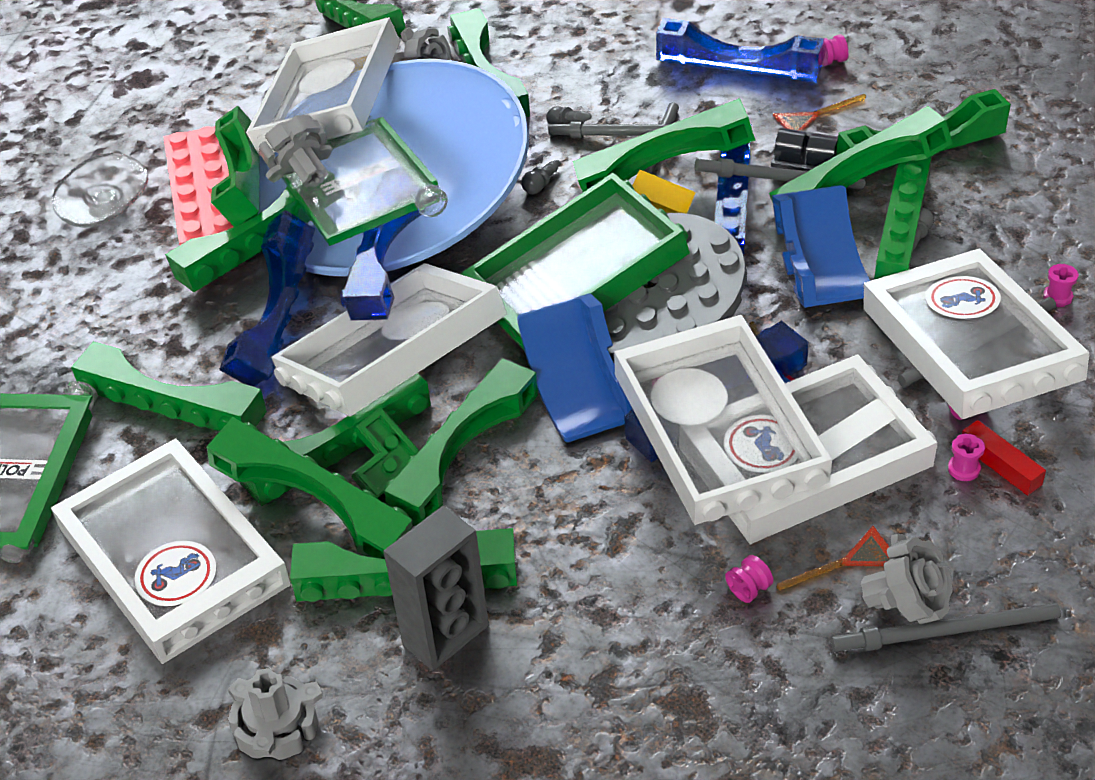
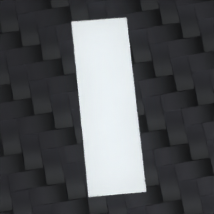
M877 398L818 437L833 460L895 420L896 417Z

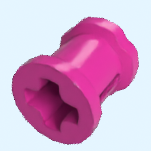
M1067 264L1053 265L1048 271L1050 283L1044 290L1043 298L1052 297L1056 302V307H1065L1072 303L1074 295L1071 290L1078 280V271Z
M958 435L952 441L951 450L954 455L948 462V471L955 479L971 481L980 474L981 465L979 458L984 454L985 445L975 435Z

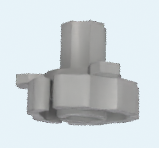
M409 27L401 32L402 40L405 43L404 52L395 53L391 63L416 59L451 60V49L444 35L438 36L439 32L436 28L413 32Z
M310 115L295 116L286 122L277 124L265 134V138L273 150L279 154L277 157H275L274 152L266 141L259 145V154L270 168L265 175L273 183L284 175L295 172L306 188L316 187L328 175L326 168L320 160L328 159L333 149L331 146L325 145L326 133L318 121L313 120Z
M903 534L891 535V546L887 549L889 561L884 563L885 571L864 576L861 581L862 598L868 607H875L876 609L884 608L887 610L897 607L909 622L918 621L919 624L943 619L950 609L949 600L953 587L949 568L947 566L938 568L936 563L943 561L941 551L929 540L922 541L918 537L907 539Z
M271 668L257 670L256 674L249 680L238 678L228 688L229 694L235 699L228 717L229 724L239 750L256 759L273 757L281 760L301 753L304 745L299 730H296L301 712L306 714L301 724L305 740L315 738L318 717L314 704L323 698L317 681L303 684L292 676H287L283 679L281 674H276ZM243 721L250 731L256 733L254 737L246 735L242 730ZM286 732L291 734L287 737H284L283 733Z

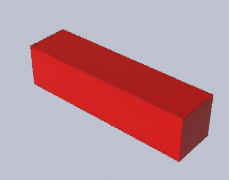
M977 420L962 431V434H972L983 441L985 450L979 460L1028 496L1043 485L1046 469L982 422Z

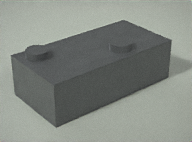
M443 505L384 550L402 644L429 669L434 671L489 626L476 530Z

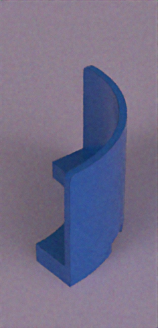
M838 185L772 195L777 235L784 234L787 251L782 252L787 275L794 274L795 285L793 290L804 308L863 299L864 283L869 282L870 279L863 267L856 247L850 221L846 188Z
M591 293L518 315L517 323L530 369L536 372L538 391L553 424L565 442H571L638 420L615 376V363H613L607 349L612 347L613 343L605 321L602 304Z

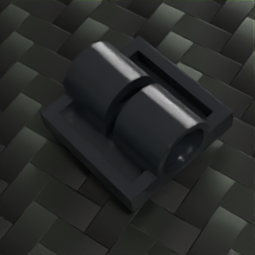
M780 128L776 137L774 156L770 167L810 171L836 156L838 136Z

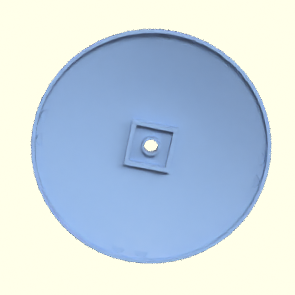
M416 59L391 63L362 132L375 128V125L378 124L377 119L383 117L437 179L439 189L445 196V199L332 246L328 245L313 222L309 221L266 249L273 256L290 266L314 274L328 276H361L387 272L422 261L447 249L478 228L496 211L509 195L522 172L528 152L529 130L520 101L502 80L479 67L467 63L441 59ZM361 72L353 74L344 83L330 91L311 96L289 113L287 119L347 104ZM373 136L331 153L328 159L320 161L327 172L335 177L336 182H339L344 178L351 177L394 159ZM261 156L258 214L274 203L287 187L282 178L275 183L268 180L265 174L270 168ZM394 161V162L389 163V164H387V165H385V166H386V167H387V166H390V165H392V164H395L396 162ZM397 164L396 166L391 167L388 170L399 167V165ZM400 168L361 184L362 196L357 207L351 206L342 199V202L325 211V213L337 230H340L420 197L423 194ZM398 178L396 181L388 183L392 179Z

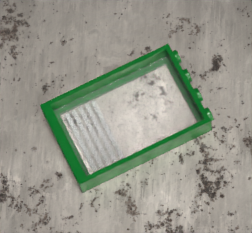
M611 173L460 274L498 287L507 315L496 322L524 350L517 323L518 315L591 293L602 304L604 312L689 255L690 251L686 242L689 237L680 223L674 224L663 209H656L645 194L640 195L634 190L628 180L625 179L623 181L616 174Z

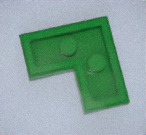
M382 407L359 423L353 430L375 456L351 475V478L362 490H369L378 499L385 494L384 490L389 481L396 478L406 467L409 459L420 451Z

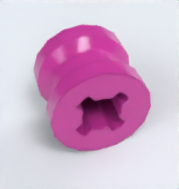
M842 34L835 35L830 40L827 38L818 40L817 53L822 65L827 66L831 65L833 61L844 62L848 59V45Z
M748 555L742 560L739 568L733 567L725 574L727 585L732 593L745 603L753 601L757 597L759 590H766L773 584V576L770 569L759 557L754 555Z

